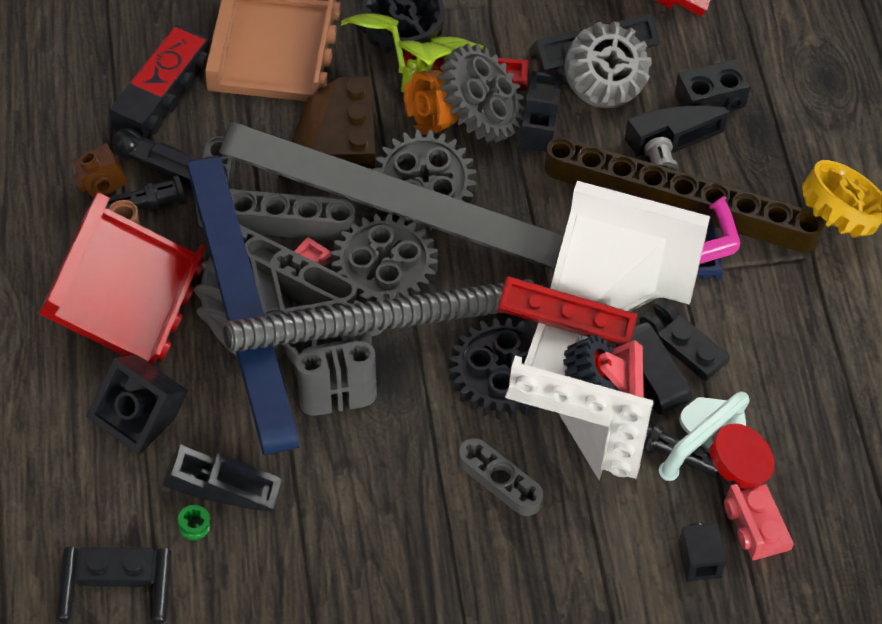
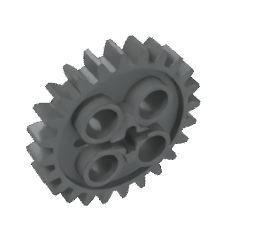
M466 44L463 47H458L444 58L445 63L440 66L444 73L439 75V78L446 84L441 86L440 90L448 94L444 102L452 104L453 108L450 110V113H457L459 115L458 124L460 125L464 122L467 124V133L475 130L478 140L484 137L487 143L492 140L498 143L515 134V131L521 128L519 123L524 118L520 113L525 108L519 104V101L524 99L523 96L516 92L520 85L512 82L511 79L514 74H507L505 71L507 64L502 63L500 65L497 54L490 57L488 48L480 50L478 44L473 47L470 44Z
M416 130L415 138L411 139L405 132L403 133L402 143L393 138L392 149L383 147V157H376V166L378 168H374V171L432 191L445 189L450 193L447 196L472 203L473 194L471 192L476 191V182L473 181L476 179V170L470 169L473 165V159L465 158V147L456 150V139L447 144L445 142V133H442L438 139H435L433 130H429L427 137H422L421 132ZM435 160H440L444 162L445 165L442 167H435L431 164V162ZM410 164L414 168L406 171L400 169L399 166ZM391 214L393 221L399 218V216ZM405 219L404 225L407 226L410 220ZM417 223L416 230L419 231L421 224Z
M375 214L374 222L369 223L363 217L361 227L352 223L350 225V233L341 231V241L335 240L334 251L331 252L332 271L378 293L384 300L388 298L393 300L395 297L403 298L404 296L412 297L413 295H420V291L428 293L429 283L435 282V275L438 272V250L433 248V238L426 239V229L416 232L417 223L415 221L406 226L404 225L405 218L403 216L397 222H393L391 214H388L385 221H381L378 214Z

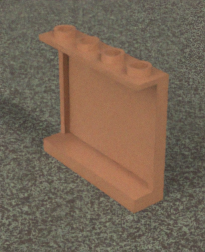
M221 0L205 70L207 91L307 102L308 97L327 86L328 72H324L325 67L331 66L332 49L329 48V43L335 44L337 26L333 25V22L340 19L341 2H336V0Z

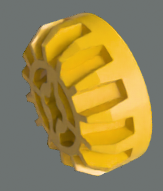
M822 160L815 164L802 184L805 204L813 208V215L815 217L821 216L826 220L827 227L830 225L837 227L840 234L849 232L854 238L874 234L882 224V192L862 174L844 164L830 160Z

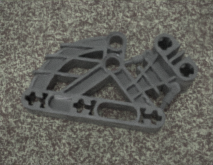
M240 225L265 317L267 315L276 316L279 313L285 315L288 312H305L308 309H325L330 306L335 308L337 305H355L359 302L364 304L366 301L384 300L378 293ZM209 257L208 261L201 264L203 266L201 284L197 285L194 289L195 294L201 299L202 306L196 312L210 326L213 333L225 346L222 330L227 318L211 257ZM281 294L304 306L285 309ZM367 331L366 333L347 334L346 336L338 335L334 338L328 336L326 339L318 338L314 341L288 342L286 345L278 344L273 346L277 361L285 353L294 366L301 411L311 416L332 413L331 394H335L338 410L343 411L342 392L346 393L349 409L371 405L377 398L375 350L371 345V336L378 335L382 331ZM361 335L360 341L355 340L354 336ZM303 345L302 353L299 354L295 346Z

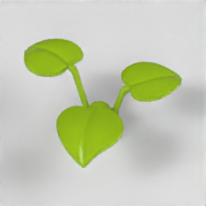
M358 14L341 21V26L352 23L368 28H385L392 32L399 62L398 72L403 73L401 86L403 93L406 82L412 81L413 77L411 75L413 73L431 71L436 59L451 54L452 51L460 46L463 47L466 44H470L473 47L478 44L458 37H437L431 39V43L400 41L396 26L398 25V20L380 14ZM478 44L480 50H483V46ZM402 48L417 57L416 60L410 59L407 61V65H405Z

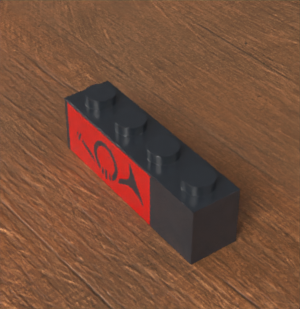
M176 25L110 108L112 129L119 131L123 128H133L141 136L148 139L152 134H156L162 125L163 119L169 112H173L176 109L180 97L185 91H189L193 87L195 78L201 70L206 69L210 53L209 38Z

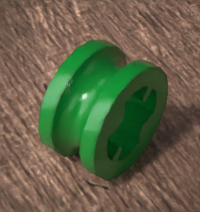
M189 505L181 510L178 516V529L182 537L194 541L207 535L210 529V515L204 507ZM193 517L200 518L201 526L196 524V528L189 527L187 519L193 521Z

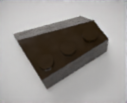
M339 77L308 97L292 142L373 170L375 168V141L371 77ZM279 175V179H286V177Z

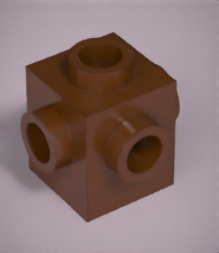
M107 143L84 153L73 161L77 171L73 178L82 193L88 191L92 199L97 192L107 196L128 184L120 163Z

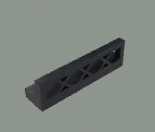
M652 14L617 21L619 22V27L626 30L629 28L636 31L635 36L640 42L645 41L647 48L660 44ZM583 30L536 40L529 48L530 57H538L542 73L565 68L567 50ZM604 40L598 43L593 51L601 52L604 48L612 46V40ZM618 41L617 47L624 53H629L628 47Z

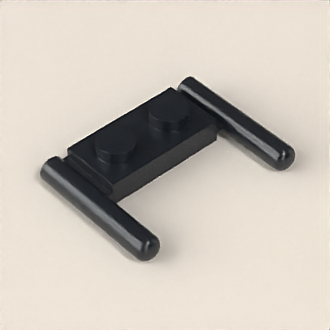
M74 547L64 548L57 620L61 623H67L71 620L75 583H79V586L152 587L154 585L152 621L156 624L165 623L167 619L171 550L166 548L153 551V548L81 547V550Z

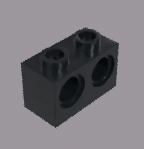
M734 59L678 73L675 95L681 107L713 106L724 107L727 111H735L746 107L750 85L737 60Z

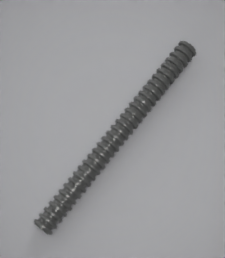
M529 279L523 280L534 284V282ZM504 283L482 285L477 288L453 289L440 293L417 294L412 297H395L393 300L388 298L383 301H366L364 304L359 302L355 305H337L335 308L330 306L325 309H308L305 312H288L285 315L279 313L276 316L267 315L265 318L258 316L255 319L247 318L245 321L237 319L235 323L229 320L223 326V342L229 352H236L238 349L245 351L248 347L250 349H256L258 346L266 348L268 345L277 346L278 344L286 345L288 342L314 341L318 338L326 339L328 336L334 338L338 335H355L356 333H366L367 331H382L386 328H403L404 326L410 327L415 324L422 325L443 320L450 321L471 316L478 317L479 315L497 314L500 312L497 311Z

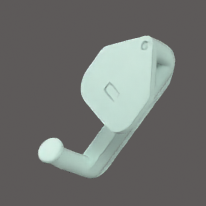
M742 391L737 392L728 400L699 397L686 406L680 414L679 421L682 428L688 434L674 446L666 461L660 465L659 475L666 481L675 480L679 476V468L685 458L699 446L710 452V446L713 444L712 438L722 427L727 424H742L746 426L744 410L750 401L748 394Z

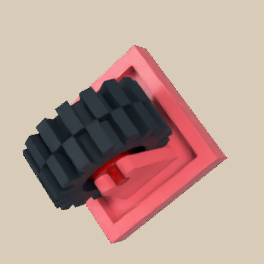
M593 335L566 347L568 349L564 351L566 359L563 360L564 365L568 367V370H565L566 376L644 398L643 348L635 340L612 349L611 346L607 347L605 339L601 340L600 336Z

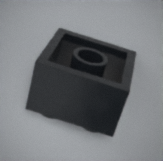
M138 355L114 358L86 417L139 454L175 419L188 390Z

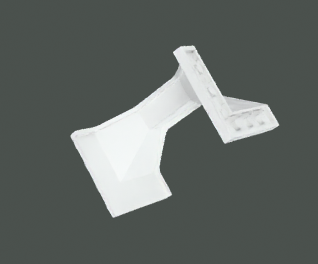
M577 181L573 192L571 212L550 289L629 312L657 298H668L690 305L710 216ZM538 323L525 363L522 364V357L515 356L511 367L509 389L505 398L559 413L598 480H600L603 470L610 471L618 477L637 479L653 400L566 376L565 370H568V367L563 363V360L566 359L564 351L568 350L566 347L588 337Z

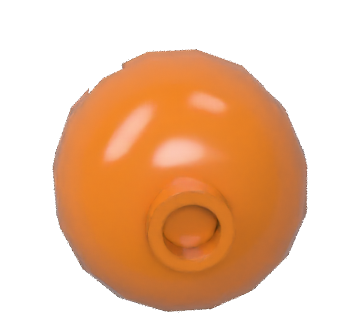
M439 70L413 73L411 75L413 77L412 81L406 82L404 87L406 113L408 117L414 116L417 125L413 126L423 135H427L429 130H433V134L447 130L459 119L457 113H450V110L453 108L452 104L444 102L448 94L440 90V87L446 83L439 78V75L444 73Z

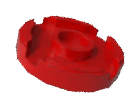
M727 424L714 434L712 438L713 444L710 446V456L715 468L723 478L729 482L734 480L743 489L759 487L771 478L775 470L774 456L770 446L756 431L742 424Z

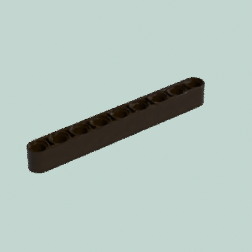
M554 138L547 144L544 169L554 179L573 185L580 181L707 215L713 220L714 227L720 228L718 218L714 210L710 209L709 206L725 196V201L732 213L738 234L802 253L813 252L819 245L824 228V220L821 216L815 217L811 210L571 139Z

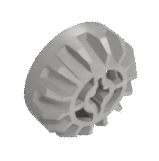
M598 22L580 32L571 43L565 57V74L571 89L584 102L599 108L620 107L634 99L648 82L650 77L648 75L649 67L652 64L651 58L647 57L645 41L640 42L634 29L629 28L626 30L619 27V22H612L610 24ZM604 40H612V46L604 48L601 52L593 51L598 43ZM618 41L628 47L633 58L626 57L625 53L617 47ZM627 74H629L626 78L622 80L612 81V79H614L617 75L625 77Z

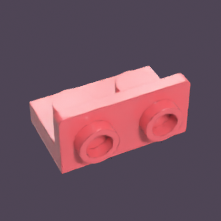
M738 484L731 485L727 498L724 500L725 512L730 520L734 519L738 528L737 537L739 544L743 550L747 549L751 560L754 561L791 550L794 543L767 485L764 484L742 491Z

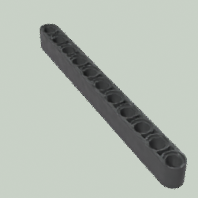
M230 122L219 151L220 154L231 159L399 217L403 216L407 220L415 221L416 223L546 268L555 269L564 237L557 233L238 123Z

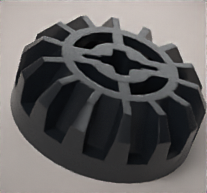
M363 0L361 14H380L398 20V25L396 26L400 41L431 43V39L442 35L444 24V4L442 0ZM362 26V31L367 34V39L372 45L377 46L380 44V50L385 53H389L391 48L396 49L391 31L384 34L381 29ZM402 48V52H403V56H404L406 50Z

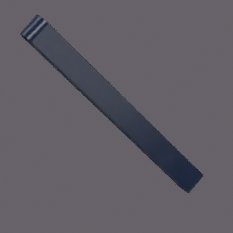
M218 155L187 161L190 182L227 321L231 320L235 323L237 319L245 321L247 318L255 319L258 316L265 318L221 157ZM270 345L266 348L258 346L256 349L248 347L245 351L238 349L236 355L263 456L299 448L297 431L274 347Z

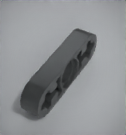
M472 438L461 444L458 463L463 471L520 515L531 516L541 509L543 490L537 482L483 440ZM468 453L471 455L480 453V460L476 457L471 460L468 459ZM498 470L505 471L509 474L510 480L506 483H496L492 480L491 474ZM521 494L525 497L532 494L533 502L529 499L524 502L521 501Z

